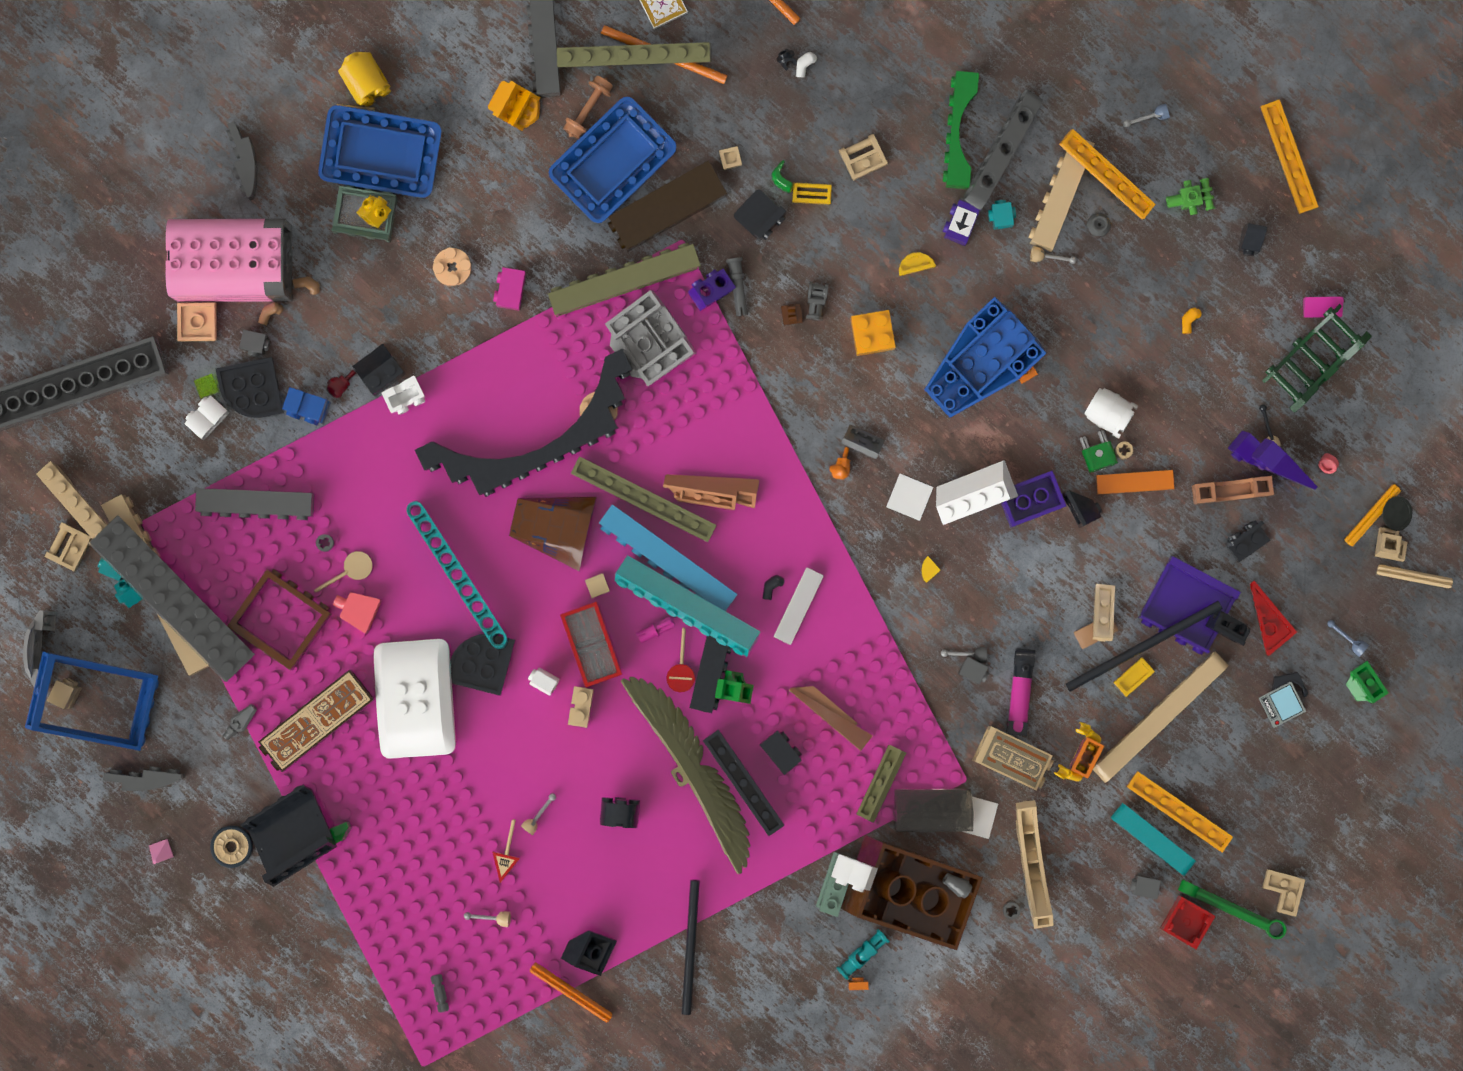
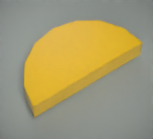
M921 252L911 253L901 261L899 277L934 268L936 264L926 254Z

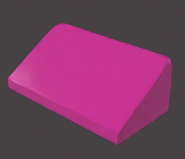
M1344 297L1303 298V317H1325L1323 314L1330 307L1334 309L1339 304L1342 307L1336 314L1342 317Z

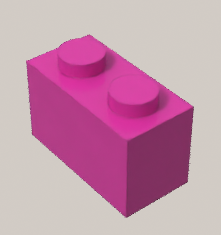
M502 267V272H498L497 283H500L499 290H495L493 299L497 307L520 311L526 279L525 271Z

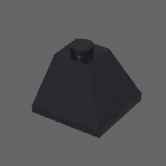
M1070 490L1062 494L1079 528L1102 517L1100 514L1102 509L1098 502L1094 503L1092 499Z
M588 930L568 942L561 959L576 968L601 976L617 941Z

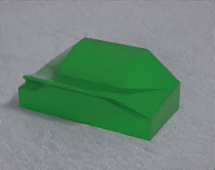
M1368 661L1363 662L1350 671V678L1346 686L1356 701H1368L1373 704L1389 693Z
M348 821L331 828L330 831L335 842L338 843L346 839L352 827Z

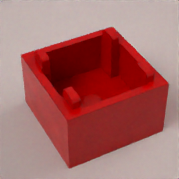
M1178 895L1160 929L1197 950L1215 915Z

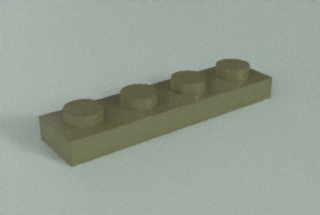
M888 745L856 813L857 815L874 823L906 752Z

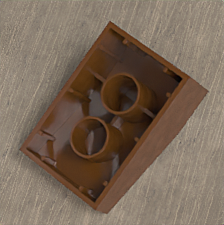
M865 835L856 860L878 869L870 891L864 889L863 892L852 889L853 885L848 884L841 909L857 918L957 950L983 877ZM947 873L969 881L972 889L966 898L958 897L947 885L942 883Z

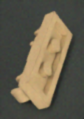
M1095 585L1094 640L1104 642L1113 640L1114 585Z

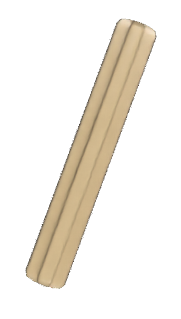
M1378 565L1377 574L1443 588H1451L1453 585V579L1386 565Z

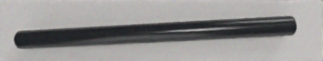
M690 880L681 1013L683 1015H691L700 880Z

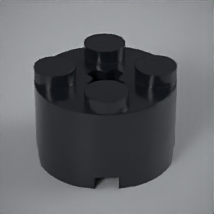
M602 797L600 825L637 828L640 800L629 799V802H627L626 798L615 797L613 801V798Z

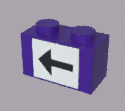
M961 200L957 204L953 203L949 213L953 215L950 222L946 221L942 231L946 233L944 238L966 246L980 210Z

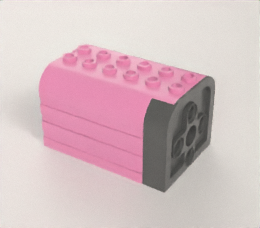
M168 219L166 225V288L169 297L177 300V302H292V225L286 219Z

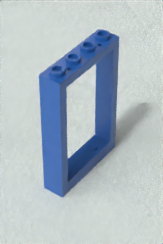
M43 651L25 728L141 751V747L145 743V730L150 722V709L154 705V691L158 688L159 684L158 675ZM55 662L142 679L129 739L41 723Z

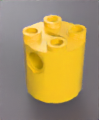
M354 52L344 59L338 72L358 105L369 107L376 102V98L384 97L391 93L388 81L370 52Z

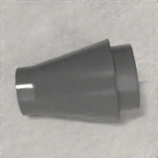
M947 873L942 880V883L947 885L958 897L966 898L972 889V885L968 880L951 875L950 873Z

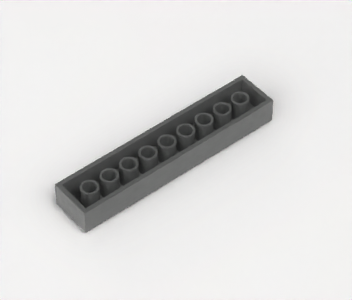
M152 336L0 387V431L169 375L158 339Z
M116 516L88 543L224 682H227L255 655L119 516Z

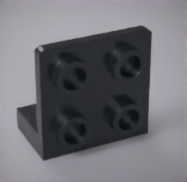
M1251 521L1243 527V532H1235L1227 538L1229 541L1225 545L1238 563L1271 541L1261 528L1264 524L1263 521Z

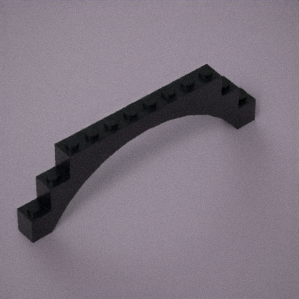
M623 349L606 356L599 384L585 411L577 422L563 435L538 450L516 457L486 459L460 454L436 442H430L415 449V452L424 471H436L441 468L440 464H443L452 483L457 482L459 485L468 480L467 476H470L479 496L484 494L487 497L494 494L497 487L502 486L504 489L513 484L512 480L516 478L522 480L530 476L529 472L534 469L539 472L547 468V463L553 461L555 464L565 459L563 455L569 452L571 455L582 451V446L588 444L590 447L598 443V438L604 435L606 438L617 434L615 430L619 429L609 407L612 406L615 409L622 406L626 398L616 378L619 377L622 380L630 376V371L633 368Z

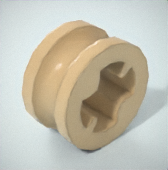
M1121 442L1116 446L1115 454L1119 459H1127L1133 454V447L1129 442ZM1123 445L1127 446L1126 449H1129L1125 456L1122 455V452H1119Z

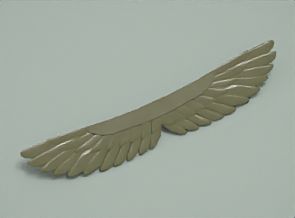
M629 677V680L623 678L621 683L630 695L632 702L651 725L653 731L677 763L678 767L671 771L677 784L682 787L689 783L725 855L729 858L736 873H742V866L743 868L747 867V858L750 857L748 850L750 843L746 837L750 834L744 825L746 821L738 812L741 809L737 802H735L736 798L729 792L730 788L725 783H722L724 779L719 774H716L718 771L708 765H700L703 757V746L700 745L698 736L694 737L693 727H689V722L686 717H683L681 709L679 707L675 709L671 697L667 698L661 688L657 690L651 682L647 684L642 678L639 680L635 677ZM677 772L683 777V782L678 779Z

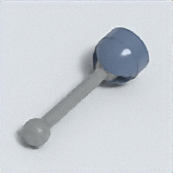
M1166 103L1156 107L1154 113L1133 120H1125L1123 124L1125 127H1129L1133 123L1152 117H1157L1160 120L1168 119L1170 115Z

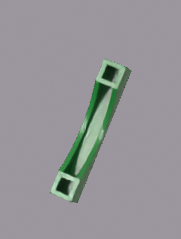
M956 71L955 76H951L950 88H954V92L949 98L952 114H948L947 125H950L951 128L950 133L946 134V144H949V152H945L944 163L948 164L947 171H943V182H946V188L968 189L970 186L971 166L965 159L961 149L959 127L965 108L978 92L979 73Z

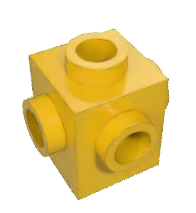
M369 195L356 213L368 225L379 228L392 210L387 206L388 202L382 197Z

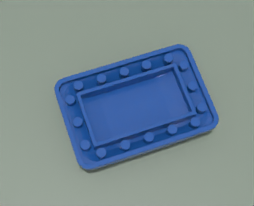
M623 97L549 168V177L591 221L602 223L674 155L676 143L634 99Z
M334 105L327 113L318 170L319 176L327 182L420 198L428 197L433 189L442 133L441 127L438 123Z

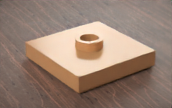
M177 303V341H217V303Z

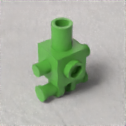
M1209 178L1200 180L1202 189H1200L1199 185L1192 186L1191 180L1184 181V188L1178 191V195L1166 197L1167 207L1181 206L1182 210L1189 209L1190 215L1198 214L1197 207H1201L1205 201L1206 211L1215 209L1213 204L1214 195L1210 193L1213 189L1209 185Z

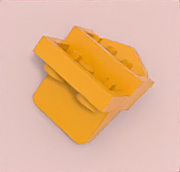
M501 81L488 104V109L493 112L492 115L523 131L524 128L529 127L539 119L540 97L513 81H510V83Z

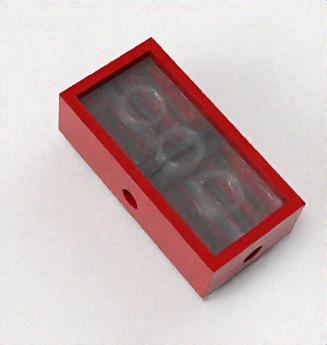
M598 602L560 614L585 688L623 675Z

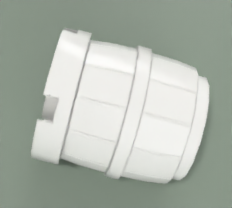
M1099 388L1089 404L1085 415L1087 419L1098 425L1099 428L1113 433L1112 435L1119 439L1121 437L1119 431L1124 432L1134 415L1132 409L1137 410L1138 405L1128 402L1119 394L1108 389Z

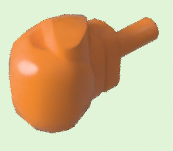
M848 447L844 448L842 458H837L836 464L830 466V472L835 479L842 480L850 474L851 460L847 459Z

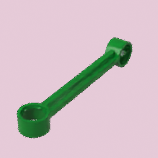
M1183 879L1178 887L1179 891L1265 930L1266 934L1273 939H1281L1286 934V925L1278 919L1269 920ZM1274 922H1279L1282 925V932L1277 936H1273L1270 933V925Z

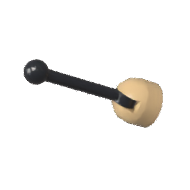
M1262 404L1259 410L1263 414L1268 432L1266 439L1274 441L1281 447L1279 438L1272 435L1266 414L1267 406Z

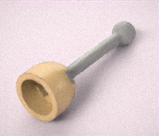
M1033 246L1031 250L1030 261L1040 262L1044 258L1069 261L1071 264L1077 262L1074 256L1069 258L1045 254L1044 250L1040 247Z
M551 793L548 801L534 819H527L521 825L532 836L538 828L536 821L549 804L556 800V795Z
M503 911L497 916L474 915L466 912L464 918L466 920L470 918L496 920L500 926L509 927L511 912Z

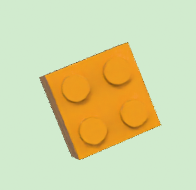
M889 310L851 316L850 320L857 356L895 350Z

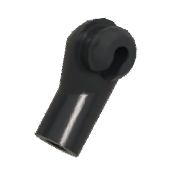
M773 575L765 581L762 599L772 600L773 589L784 585V578L782 576Z

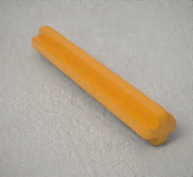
M1392 484L1346 536L1344 540L1348 545L1354 546L1383 513L1386 502L1399 495L1401 490L1398 486Z

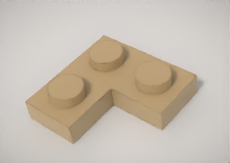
M1267 869L1262 888L1281 893L1276 912L1296 917L1306 879Z

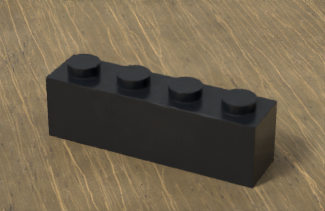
M710 635L706 637L689 708L712 714L713 710L717 711L719 699L715 698L718 679L721 678L722 672L725 673L727 670L726 653L730 654L732 648L719 644Z

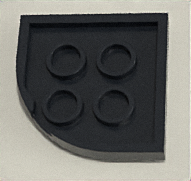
M273 357L215 368L221 395L234 411L250 418H266L284 414Z
M485 634L473 636L461 643L450 659L452 684L501 696L515 640L508 638L507 645L502 649L494 648ZM496 635L494 637L495 644H501L504 641L502 636Z

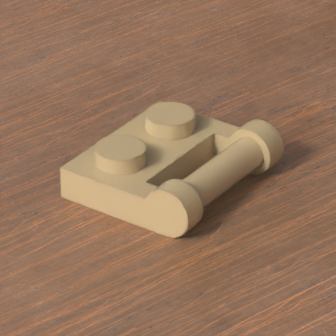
M874 134L846 149L844 147L839 149L841 158L853 181L888 165ZM872 145L873 150L850 160L849 155Z
M61 522L60 530L49 552L47 551L44 557L76 572L92 538ZM67 532H69L71 536L61 556L58 557L56 554Z

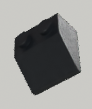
M381 344L352 366L375 397L406 375L384 344Z

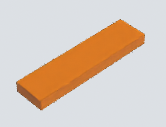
M1173 470L1096 475L1097 495L1174 489Z

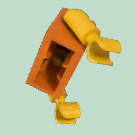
M1079 722L1081 724L1080 729H1076L1077 733L1085 735L1086 738L1081 741L1070 763V769L1059 764V771L1054 772L1055 775L1062 779L1067 778L1073 781H1081L1083 777L1088 779L1104 748V745L1100 744L1101 737L1086 723Z

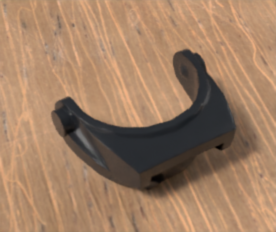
M1298 672L1274 676L1271 691L1292 682L1300 685L1303 697H1307L1308 691Z

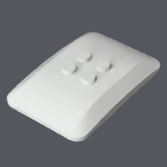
M443 639L378 644L374 649V674L378 732L382 755L386 758H403L452 753L456 748L449 644Z

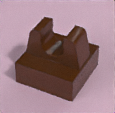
M800 304L781 306L783 326L803 323Z

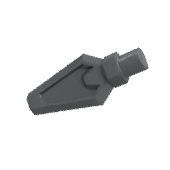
M250 704L234 715L223 737L229 740L238 732L245 731L255 715L257 707Z

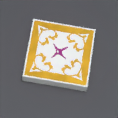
M639 0L654 30L688 14L682 0Z

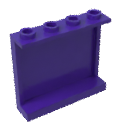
M1171 556L1138 618L1142 619L1141 623L1151 628L1153 625L1159 628L1158 632H1161L1216 601L1220 602L1223 608L1221 611L1228 614L1235 599H1238L1241 592ZM1209 616L1177 633L1174 637L1177 643L1183 646L1189 644L1193 647L1192 650L1202 655L1203 653L1209 654V649L1218 633L1205 626L1210 618Z

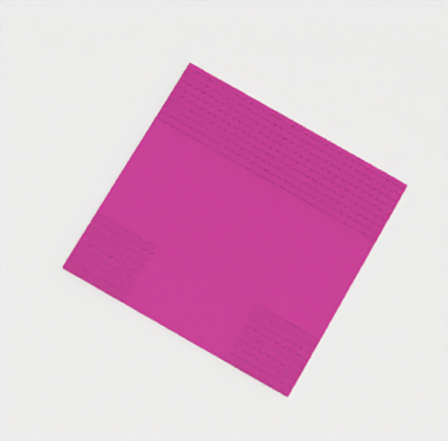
M680 240L659 252L667 249L671 251L677 250L678 246L685 242ZM657 252V253L653 254L652 256H653V257L659 256L660 253ZM699 269L559 317L555 316L551 307L417 377L416 379L425 395L424 399L426 402L418 406L413 404L408 407L409 411L399 415L398 412H390L382 395L204 488L313 493L314 514L313 517H308V520H296L297 516H289V520L277 519V515H270V519L258 518V515L251 514V518H240L239 514H231V517H220V513H212V516H200L201 512L195 511L196 493L142 521V526L151 537L150 542L157 549L160 558L226 626L230 623L266 569L271 571L275 569L283 575L281 578L286 582L291 580L296 583L299 591L302 593L304 591L309 592L314 596L313 600L318 604L323 602L330 607L328 611L332 615L293 670L287 669L231 630L255 655L227 682L223 681L238 712L250 704L257 707V711L247 729L281 795L285 796L291 793L297 786L305 785L313 790L329 829L345 822H350L352 829L347 838L336 843L337 847L317 859L316 863L422 1066H426L562 995L561 992L530 972V968L535 962L574 988L598 976L576 968L561 959L568 942L590 930L617 941L603 970L605 972L687 929L690 880H700L698 923L965 783L967 780L717 302L700 311L689 295L688 291L693 288L691 284L699 279L705 280ZM700 289L701 294L706 296V292ZM650 290L654 291L663 302L696 351L695 355L649 387L642 378L631 377V375L622 380L619 377L616 378L626 398L623 401L624 404L618 407L615 420L619 429L615 430L617 434L606 438L604 435L598 438V443L590 447L586 444L581 447L582 451L571 455L569 452L563 455L565 459L555 464L551 461L546 464L547 468L539 472L534 469L529 472L530 476L522 480L516 478L512 480V485L504 489L502 486L495 488V493L487 497L484 494L479 496L470 476H467L468 480L459 485L457 482L452 483L443 464H440L441 468L436 471H424L415 452V449L423 445L436 442L460 454L476 458L503 459L521 456L538 450L559 438L579 419L582 400L587 395L596 391L604 359L606 356L614 353L610 346L611 332L605 323ZM579 456L717 525L709 542L572 475L571 471ZM665 475L758 479L759 486L755 508L736 503L735 510L677 501L674 498V493L669 488L663 487ZM597 497L585 542L580 572L509 536L518 498ZM417 501L423 505L507 635V638L514 639L515 644L501 696L452 684L456 748L452 753L447 755L386 758L380 750L374 674L375 647L381 643L443 639L449 644L451 659L454 651L461 643L473 636L484 634L408 516V504ZM612 504L738 594L726 612L759 630L760 636L747 657L735 653L732 648L730 654L726 653L725 661L728 662V671L744 673L745 682L754 685L751 704L719 699L717 711L713 710L712 714L689 708L707 636L702 634L698 628L686 625L679 617L669 615L665 609L653 606L646 598H640L632 590L622 588L616 583L615 573L627 555L663 575L664 570L659 566L655 569L647 563L649 559L644 555L641 558L632 552L633 548L630 545L623 546L616 541V535L613 533L608 535L600 529L602 525L599 522ZM414 507L411 510V514L414 516L419 515L421 512L420 507ZM424 523L421 527L422 531H429L431 524ZM323 534L331 536L334 540V547L327 552L319 550L316 546V539ZM328 538L325 540L321 539L320 544H322V548L325 546L329 547L330 542H328ZM434 539L432 547L438 548L441 546V539ZM356 551L364 552L371 558L373 563L372 571L366 578L354 580L345 575L322 590L314 592V589L345 571L344 561L349 554ZM449 554L444 555L442 558L444 564H448L452 560V556ZM807 567L823 575V578L792 644L789 645L775 638L774 634ZM459 570L452 574L454 580H459L462 577V572ZM603 573L610 592L592 598L585 580ZM773 575L782 576L784 578V585L773 589L772 600L762 599L765 581ZM269 578L238 623L291 659L322 614ZM676 578L672 579L673 582L680 583ZM470 586L463 589V595L469 596L473 592ZM352 592L382 600L368 634L363 633L340 618L342 609L333 606L337 595L347 599L349 593ZM479 602L473 606V611L480 612L483 609V604ZM598 602L623 675L586 687L594 689L589 724L585 728L568 725L570 708H575V704H571L574 686L585 688L560 614ZM668 617L672 618L675 624L673 628L659 634V637L655 636L644 643L640 642L636 632L652 626L651 623L656 624ZM486 619L483 623V626L485 628H491L493 626V620ZM684 627L686 628L684 665L689 666L693 670L695 681L690 690L679 693L673 691L668 686L666 676L671 667L680 664L682 628ZM542 668L560 679L551 696L529 684L530 680L528 678L533 669ZM352 670L375 700L286 771H277L271 764L273 760L270 756H265L259 749L261 745L258 741L344 673ZM722 672L720 679L725 678V673ZM629 677H635L638 680L642 678L647 684L651 682L657 690L661 688L667 698L671 697L675 709L677 707L681 709L683 717H686L689 722V727H693L694 737L697 735L700 745L703 746V757L700 765H708L718 771L716 774H719L724 779L722 783H725L730 788L729 792L736 798L735 802H737L741 809L738 812L746 821L744 825L750 834L746 836L750 843L748 848L750 857L747 858V867L743 868L742 866V873H736L729 858L725 855L689 783L682 787L677 784L671 774V771L678 767L677 763L653 731L651 725L632 702L630 695L621 683L623 678L629 680ZM814 686L857 722L856 726L871 734L872 738L860 751L792 694L789 689ZM718 729L785 825L770 836L767 835L703 742L706 737ZM777 730L779 733L784 731L790 739L788 744L792 748L796 746L802 754L800 756L802 761L785 775L760 746L763 741ZM888 745H891L906 752V755L873 823L856 813ZM677 772L678 779L683 782V777ZM554 793L556 800L549 804L536 821L538 828L532 836L521 825L527 819H534L548 801L549 795ZM602 797L613 798V801L615 797L626 798L627 802H629V799L640 800L637 828L600 825ZM515 819L509 856L520 859L500 883L492 852L505 854L511 822ZM503 911L511 912L509 927L500 926L496 920L475 918L466 920L464 918L466 912L486 916H497ZM436 974L442 975V985L444 984L447 996L445 1001L449 1005V1010L442 1013L437 1010L438 1002L435 1000L434 984L431 982V976Z

